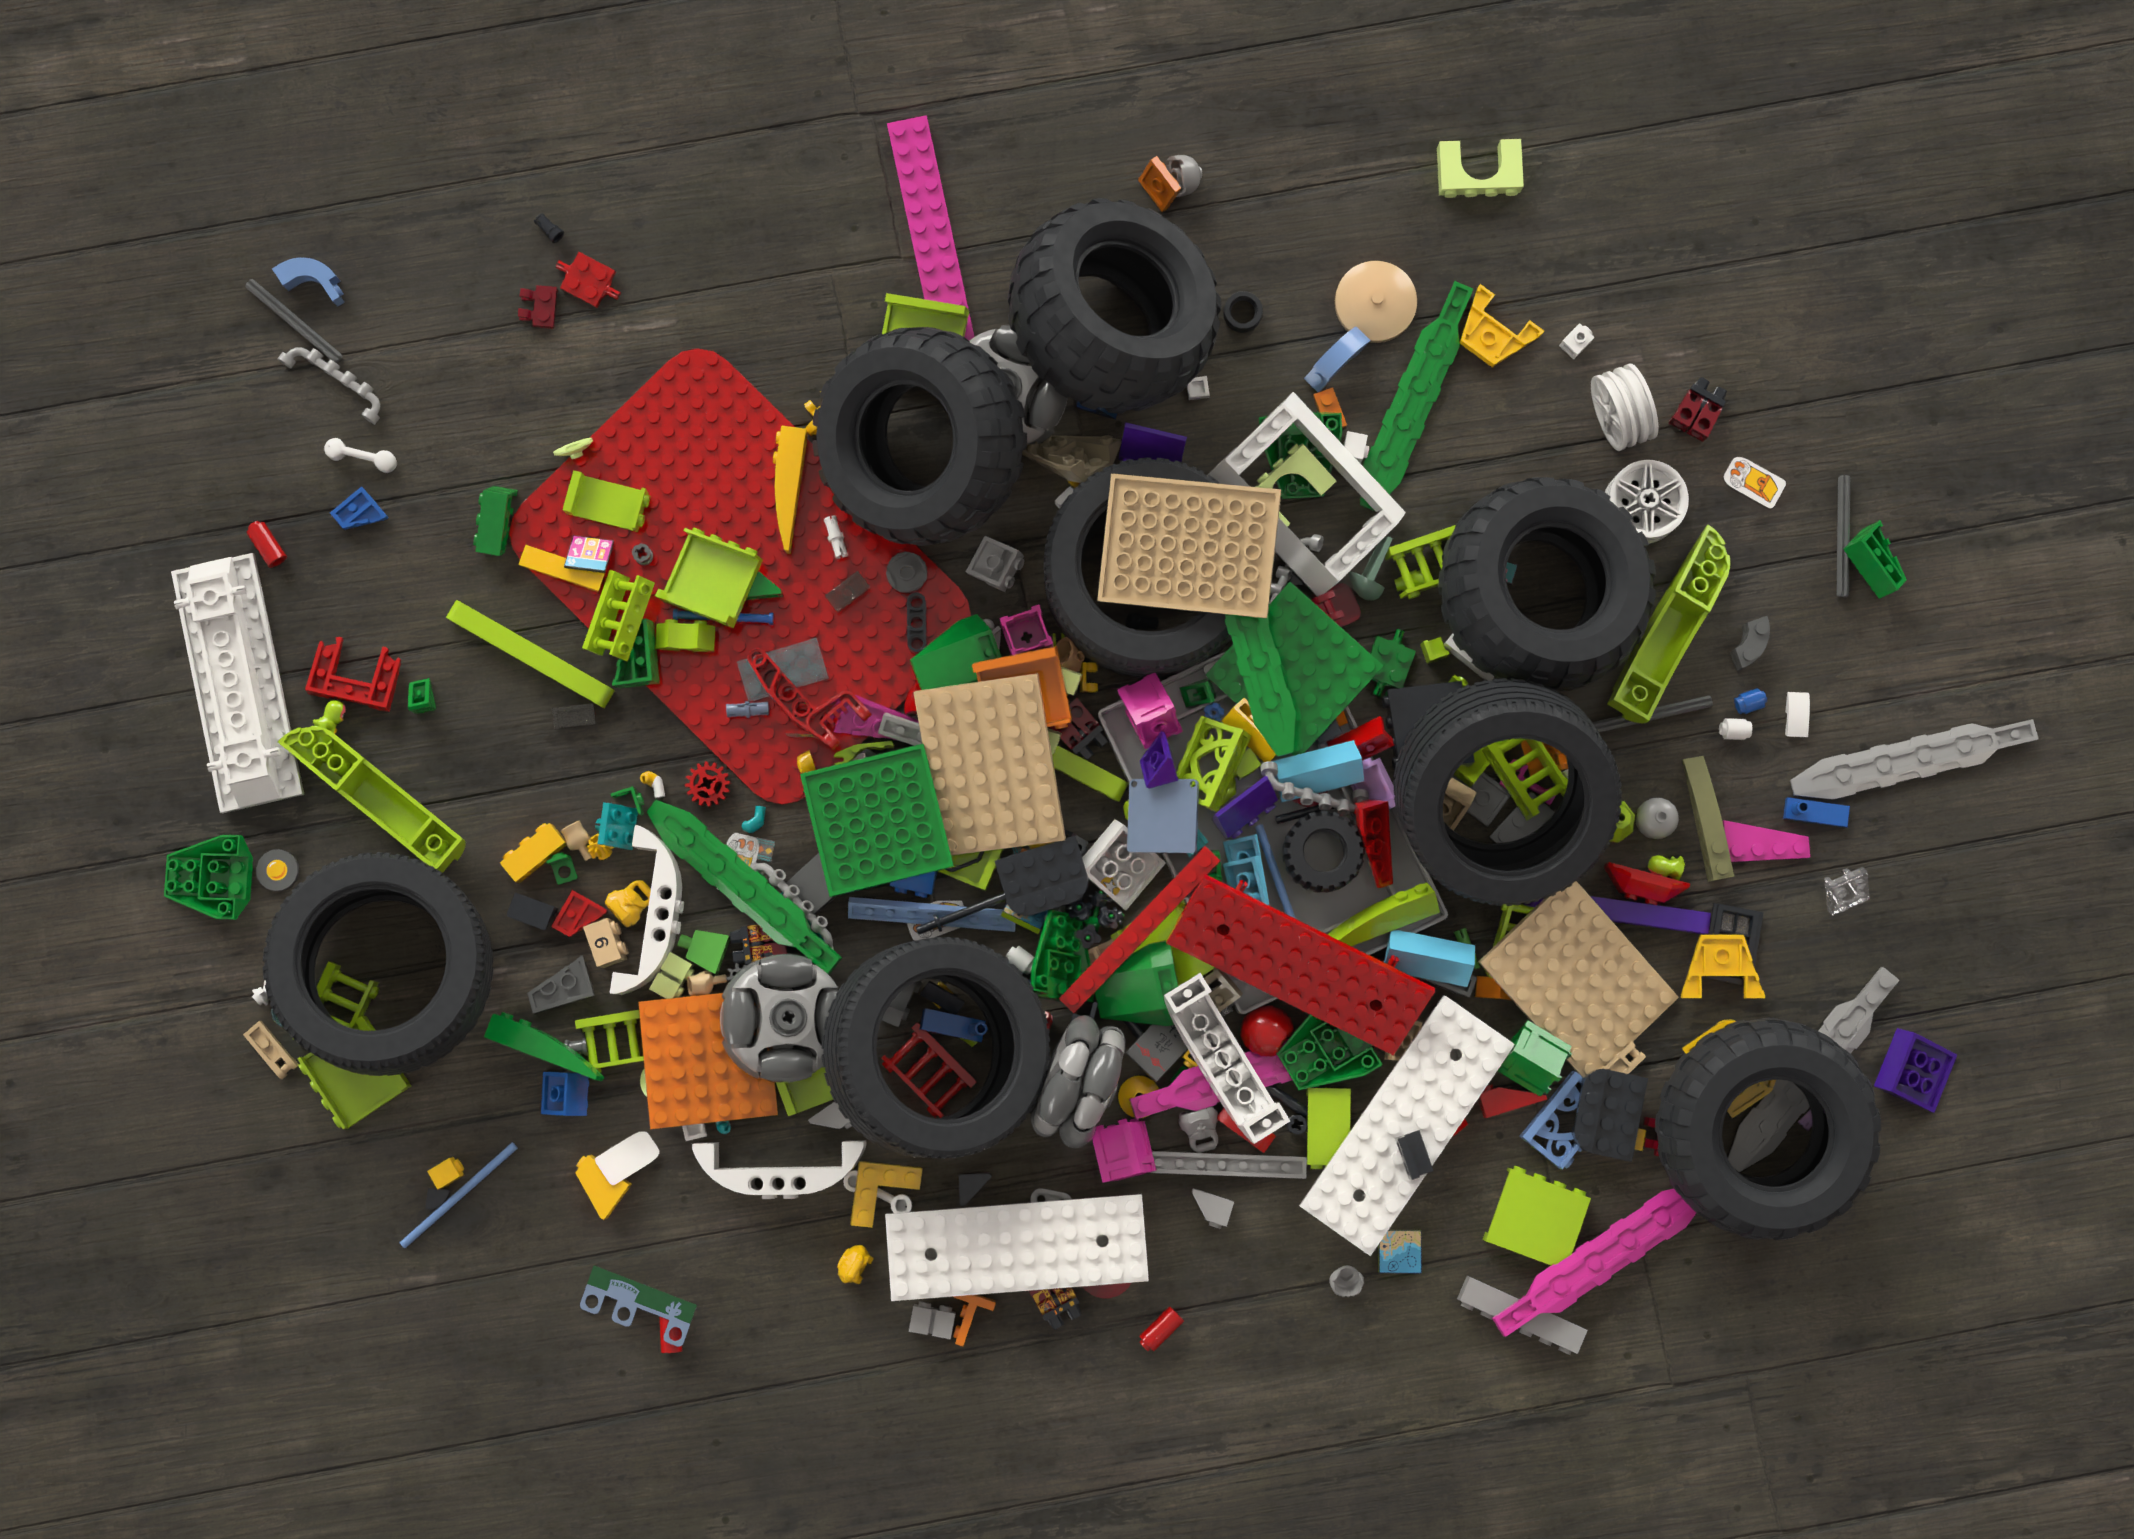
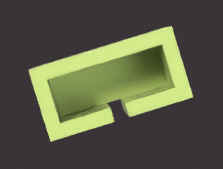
M669 952L660 968L662 969L661 973L658 972L649 989L666 999L680 998L684 992V988H682L688 976H693L695 970L692 969L694 964Z

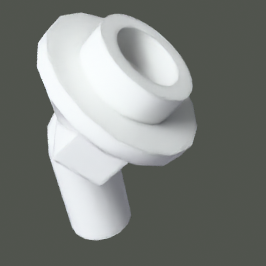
M264 981L263 989L260 987L252 990L254 993L252 998L259 1005L264 1003L267 1006L269 999L265 989L266 981Z

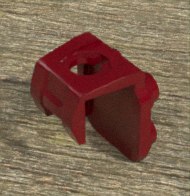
M1344 583L1336 584L1326 593L1318 597L1315 595L1311 599L1341 628L1354 623L1360 617L1361 611L1351 588Z

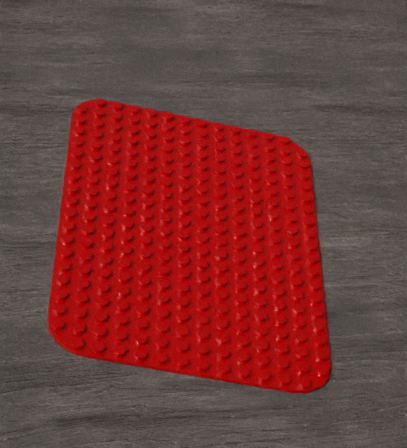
M704 349L683 351L659 369L590 437L593 439V442L582 451L583 456L575 459L569 457L521 504L512 518L509 533L512 548L519 559H521L525 545L566 558L573 535L614 540L606 573L598 592L532 569L529 570L588 628L594 616L609 570L629 577V582L632 583L635 582L637 575L655 582L643 619L647 618L654 622L655 635L657 624L665 623L667 619L673 620L674 608L679 609V611H687L665 603L655 596L658 589H665L688 534L683 531L684 528L689 530L697 528L705 532L704 535L708 537L713 534L722 538V542L728 543V541L739 544L741 549L745 550L746 547L756 550L758 552L757 555L763 559L758 571L781 589L783 597L746 600L740 613L769 614V612L774 613V624L736 621L734 628L713 620L678 619V623L695 624V621H707V625L715 626L714 651L693 652L690 650L670 651L657 649L660 683L646 686L755 794L767 802L784 805L798 802L805 798L801 773L797 766V757L810 750L816 770L834 766L835 763L843 762L844 760L842 757L835 758V753L853 745L861 744L869 736L834 732L838 721L836 717L833 719L835 723L833 727L829 723L826 725L840 742L834 750L815 737L787 736L785 734L786 730H805L796 725L768 695L748 662L747 656L750 650L760 648L765 651L813 706L819 707L842 691H850L859 697L896 710L906 700L907 694L912 685L917 681V678L910 663L915 654L911 653L907 644V599L912 593H900L889 584L886 570L891 558L898 553L911 552L919 555L926 563L928 571L927 580L923 587L916 592L921 593L925 597L927 604V646L957 621L971 616L969 603L960 588L916 545L894 543L883 538V536L873 534L852 521L853 517L838 508L832 500L834 494L830 487L824 486L818 472L822 469L819 456H814L813 444L808 439L791 554H786L776 511V464H773L774 452H778L779 444H776L777 431L781 432V426H795L726 359L714 351ZM573 470L582 472L587 477L639 490L646 488L649 492L648 495H650V502L648 507L644 508L643 515H645L643 526L639 527L638 532L566 514L563 511V506ZM834 515L837 517L840 531L844 534L843 541L848 552V556L842 558L841 555L840 559L835 558L832 543L828 541L829 534L824 522L826 517L830 516V519H832L831 516ZM641 543L647 545L653 552L652 562L645 566L638 564L632 555L634 546ZM644 550L643 553H639L638 555H639L640 557H642V556H645V557H646L647 554H646V552H645V550ZM625 591L622 602H628L631 591ZM917 598L911 602V605L914 608H919L923 601ZM619 609L615 621L621 622L624 610ZM915 619L912 621L911 626L917 629L922 626L923 622L920 619ZM612 629L608 641L614 642L617 630ZM917 639L912 642L911 646L914 649H920L923 642ZM792 688L785 689L783 697H792L794 690ZM745 701H750V703L769 702V715L751 716V718H746V716L727 718L726 704L745 703ZM803 703V704H800L799 706H808V705Z

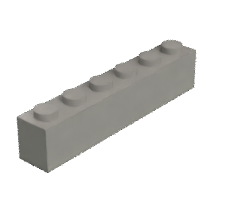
M1469 1276L1466 1277L1457 1298L1462 1301L1461 1306L1471 1311L1475 1307L1481 1310L1480 1315L1491 1320L1493 1316L1519 1300ZM1540 1313L1519 1327L1521 1328L1520 1333L1529 1337L1535 1334L1540 1337V1342L1549 1346L1552 1343L1560 1346L1558 1350L1569 1355L1571 1352L1578 1354L1588 1331L1551 1313Z

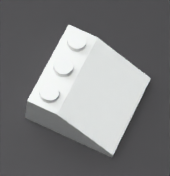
M1114 819L1082 859L1088 879L1124 910H1127L1166 862L1156 853L1128 852V828ZM1113 877L1114 884L1120 888L1116 896L1100 883L1103 878Z

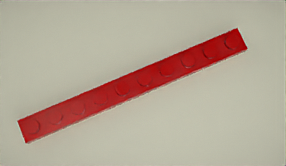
M1205 846L1069 987L1059 1000L1073 1013H1076L1200 884L1204 875H1208L1221 860Z

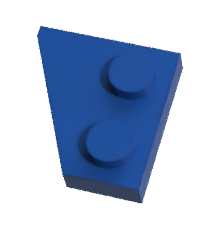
M362 486L330 512L344 530L389 518Z

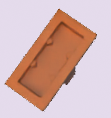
M978 1294L953 1296L969 1303L968 1306L963 1305L960 1317L964 1319L961 1326H956L953 1335L956 1338L955 1344L964 1345L976 1307L980 1306L993 1311L996 1304L995 1300Z

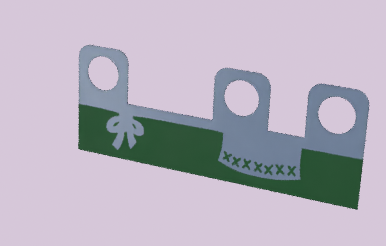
M593 1266L580 1302L581 1309L597 1314L600 1311L605 1295L616 1299L617 1303L612 1314V1320L624 1326L631 1325L637 1308L668 1319L669 1322L664 1334V1340L677 1347L682 1346L697 1306L597 1266ZM589 1295H595L598 1298V1305L595 1308L591 1309L586 1306L585 1301ZM621 1307H627L630 1310V1317L626 1321H621L617 1316L618 1310ZM673 1327H678L682 1331V1337L678 1341H673L669 1337V1332Z

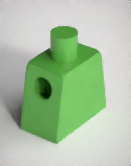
M695 930L693 938L682 934L678 941V946L688 950L686 954L688 960L714 974H718L731 938L728 935Z

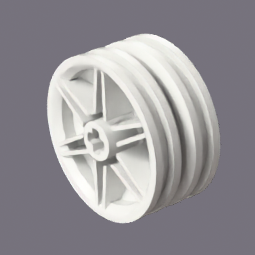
M1627 364L1623 368L1614 369L1613 373L1608 371L1592 378L1591 394L1595 412L1607 440L1614 449L1621 451L1626 447L1634 446L1636 442L1643 443L1647 439L1651 440L1657 437L1658 417L1648 385L1636 366Z
M1641 460L1626 466L1615 476L1605 490V493L1611 496L1610 501L1618 508L1624 507L1632 517L1634 516L1639 519L1638 523H1634L1632 520L1631 522L1638 533L1643 531L1648 544L1657 542L1672 532L1682 522L1688 509L1689 497L1684 480L1676 470L1660 461ZM1632 481H1637L1638 487L1632 485ZM1653 481L1659 482L1658 488H1654ZM1646 497L1650 498L1649 504L1644 502ZM1623 498L1628 500L1627 506L1622 504ZM1668 498L1670 500V504L1668 505L1662 500ZM1654 516L1660 518L1659 523H1654Z

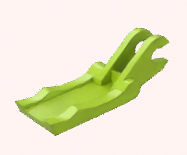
M892 741L853 745L835 753V758L842 757L844 759L843 762L835 763V765L852 761L866 749L882 751L885 748H894Z

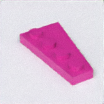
M855 695L870 711L872 716L864 722L848 705L846 707L848 713L845 715L841 712L840 716L842 719L837 721L834 732L893 739L878 734L885 712L919 723L916 718Z
M1725 820L1722 821L1731 862L1810 858L1808 836Z

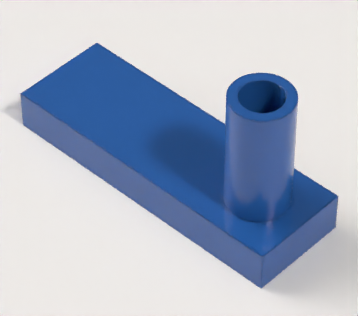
M1786 798L1783 819L1847 827L1850 806Z
M925 1008L923 1009L919 1030L982 1042L983 1035L987 1032V1026L985 1024L986 1021Z

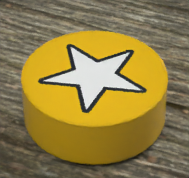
M1105 877L1100 882L1115 896L1119 893L1120 888L1114 884L1113 877Z

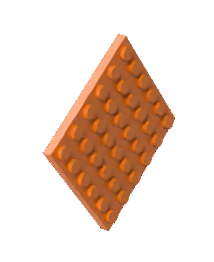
M723 993L638 1002L650 1129L778 1115L775 1082L760 1077L757 1079L745 1073L730 1059L722 1045L724 1037L720 1028V1011L722 1002H724L722 998Z

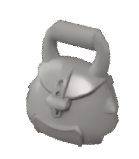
M1213 1106L1199 1111L1188 1109L1179 1115L1178 1123L1181 1130L1187 1133L1190 1146L1197 1153L1213 1150L1218 1144V1135L1215 1129L1218 1122V1112ZM1210 1136L1213 1141L1196 1145V1140L1205 1139Z

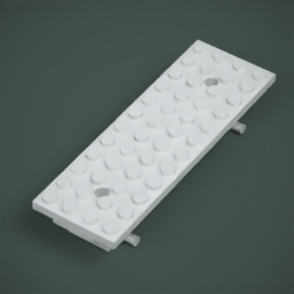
M250 553L237 557H228L171 571L177 598L174 604H176L175 608L179 609L210 761V763H207V767H209V772L212 771L220 813L304 795L297 758L278 743L285 734L291 731L255 554Z
M1444 995L1299 1206L1371 1256L1426 1176V1174L1420 1175V1178L1414 1180L1408 1178L1395 1138L1420 1130L1431 1165H1433L1515 1044Z
M1142 1194L885 1214L891 1301L1149 1281Z

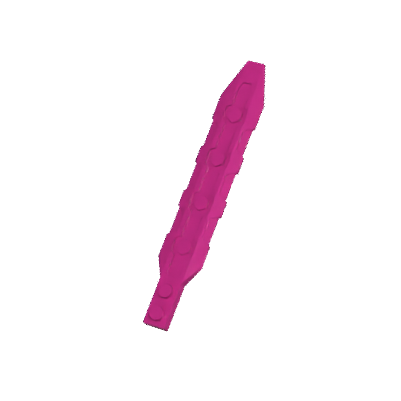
M1286 1039V1040L1283 1042L1281 1048L1285 1045V1043H1286L1289 1039ZM1251 1051L1244 1053L1264 1087L1292 1081L1291 1076L1277 1054L1273 1057L1260 1056ZM1198 1066L1183 1070L1168 1087L1129 1099L1135 1119L1173 1107L1199 1111L1220 1102Z
M1675 1189L1660 1192L1645 1202L1643 1207L1625 1219L1621 1218L1612 1224L1610 1229L1592 1241H1587L1578 1247L1570 1256L1536 1275L1527 1294L1492 1317L1503 1337H1506L1540 1313L1562 1312L1575 1303L1580 1296L1595 1286L1602 1285L1617 1271L1631 1262H1636L1654 1246L1665 1239H1670L1686 1228L1696 1212L1683 1200Z

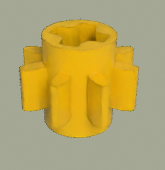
M596 834L590 838L587 849L592 859L598 857L599 860H604L612 854L611 849L614 847L599 845V834Z

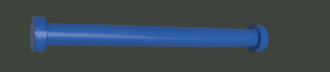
M673 609V620H711L689 611ZM740 613L737 621L762 622L773 625L774 613Z

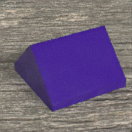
M1161 731L1140 759L1145 785L1149 789L1178 781L1166 734L1164 731Z

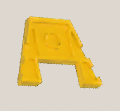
M1480 284L1476 290L1459 343L1485 363L1494 367L1541 337L1544 330L1529 320L1519 335L1514 334L1483 311L1495 294Z
M1700 935L1681 998H1702L1701 976H1743L1744 998H1765L1744 935Z

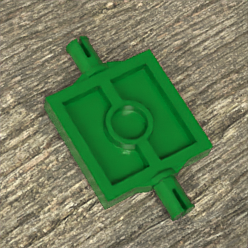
M1396 629L1393 640H1387L1379 636L1375 638L1370 654L1384 666L1372 679L1377 683L1372 694L1376 697L1381 698L1384 686L1396 689L1403 688L1416 652L1401 644L1405 633L1403 630Z

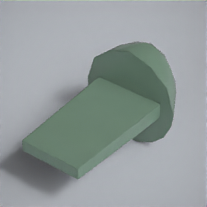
M1385 536L1377 544L1362 575L1351 571L1348 572L1353 589L1365 600L1374 601L1378 599L1385 589L1374 580L1393 539L1391 537Z

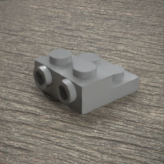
M984 536L966 573L1005 592L1007 588L1013 586L1015 581L1013 576L1016 571L1022 569L1024 555L1017 549Z

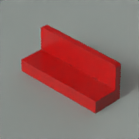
M1381 716L1327 743L1328 747L1354 740L1362 761L1394 746L1393 738L1384 730V722Z

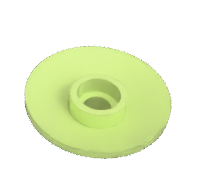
M586 438L570 443L555 450L553 453L556 456H570L571 459L583 456L582 451L593 442V439Z

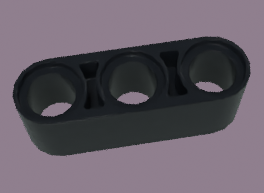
M918 592L910 594L907 599V644L911 653L915 655L927 646V604L925 597ZM914 599H921L923 603L919 608L912 607L911 602ZM920 619L923 624L920 628L916 629L911 626L912 621ZM918 639L923 642L920 649L912 648L911 645L914 640Z

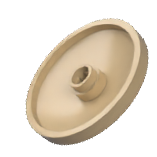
M1369 261L1353 267L1341 279L1335 294V311L1341 325L1347 332L1357 327L1371 340V343L1386 342L1401 335L1412 322L1417 308L1416 290L1411 279L1397 266L1383 261Z

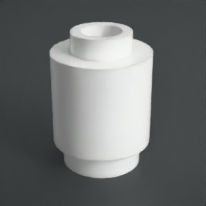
M1725 718L1723 723H1720L1719 733L1724 739L1745 740L1752 735V723L1746 721V719Z
M1020 946L1017 948L1012 947L1006 955L1009 963L1014 964L1022 973L1029 975L1035 957Z

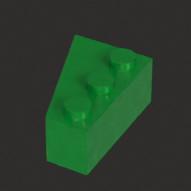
M492 486L483 490V493H480L479 505H481V510L476 518L478 534H475L473 541L474 546H476L475 552L497 556L505 554L510 527H508L509 516L513 515L514 511L511 508L512 496H517L518 490Z
M1881 520L1863 528L1843 549L1879 599L1897 591L1907 580L1897 556L1893 557L1888 547L1891 544L1889 538L1885 539L1880 527L1883 526Z
M647 618L642 619L628 661L621 659L617 661V671L612 686L628 688L660 683L657 649H655V624L653 621Z

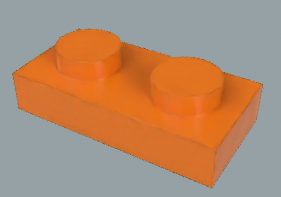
M1333 387L1313 394L1319 412L1342 413ZM1342 413V428H1345L1347 423Z

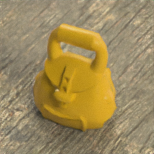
M636 880L623 890H615L609 893L605 900V905L625 927L633 926L640 919L642 910L649 906L651 888L643 880ZM635 886H638L649 899L643 901L639 894L634 891Z
M855 1245L843 1253L837 1266L838 1275L842 1282L861 1283L863 1278L860 1275L867 1263L871 1264L874 1259L868 1254L864 1246Z

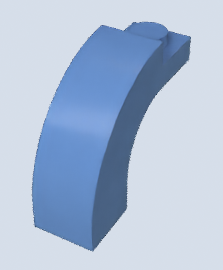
M293 258L272 268L288 291L303 282L314 281L324 287L331 300L337 306L344 303L341 297L343 292L337 285V283L341 282L340 279L329 267L317 260Z
M1354 327L1317 361L1304 379L1317 392L1322 391L1330 380L1351 359L1356 357L1371 340L1361 330Z

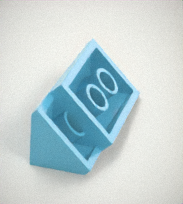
M1354 740L1272 761L1278 765V774L1275 776L1278 782H1291L1294 784V787L1300 789L1311 788L1317 794L1364 782L1362 757ZM1278 791V792H1279V795H1280L1281 803H1282V802H1286V801H1290V800H1285V799H1283V798H1282V792H1281V791Z
M1257 834L1223 842L1228 861L1223 864L1227 884L1236 889L1239 881L1244 880L1243 883L1247 882L1248 886L1243 893L1269 905Z
M1400 930L1390 931L1384 963L1387 964L1391 956L1395 955V957L1399 958V962L1394 968L1412 977L1468 987L1475 965V945Z

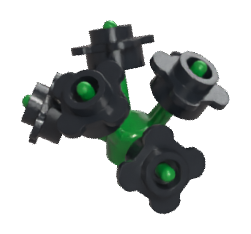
M1095 891L1094 894L1088 893L1087 896L1091 897L1088 903H1083L1084 899H1080L1075 903L1067 904L1068 909L1065 912L1069 913L1070 918L1085 922V927L1076 933V937L1080 938L1084 948H1090L1092 944L1101 941V936L1098 935L1100 926L1116 929L1118 926L1123 927L1122 922H1125V915L1121 910L1117 911L1116 907H1113V910L1107 909V902H1112V899L1107 898V894L1102 891ZM1092 905H1094V906H1095V909H1094V912H1093V916H1090V915H1091V911H1090V910H1091L1092 907H1093ZM1099 907H1102V908H1100V912H1101V913L1099 914V916H1098V918H1097L1098 911H1099Z

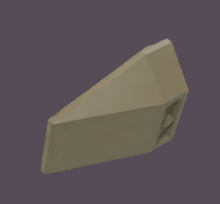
M1052 435L1043 443L1038 444L1037 441L1035 444H1027V448L1022 451V455L1069 481L1082 483L1087 481V478L1097 471L1101 472L1103 468L1113 465L1121 446V439L1112 438L1110 435L1102 437Z

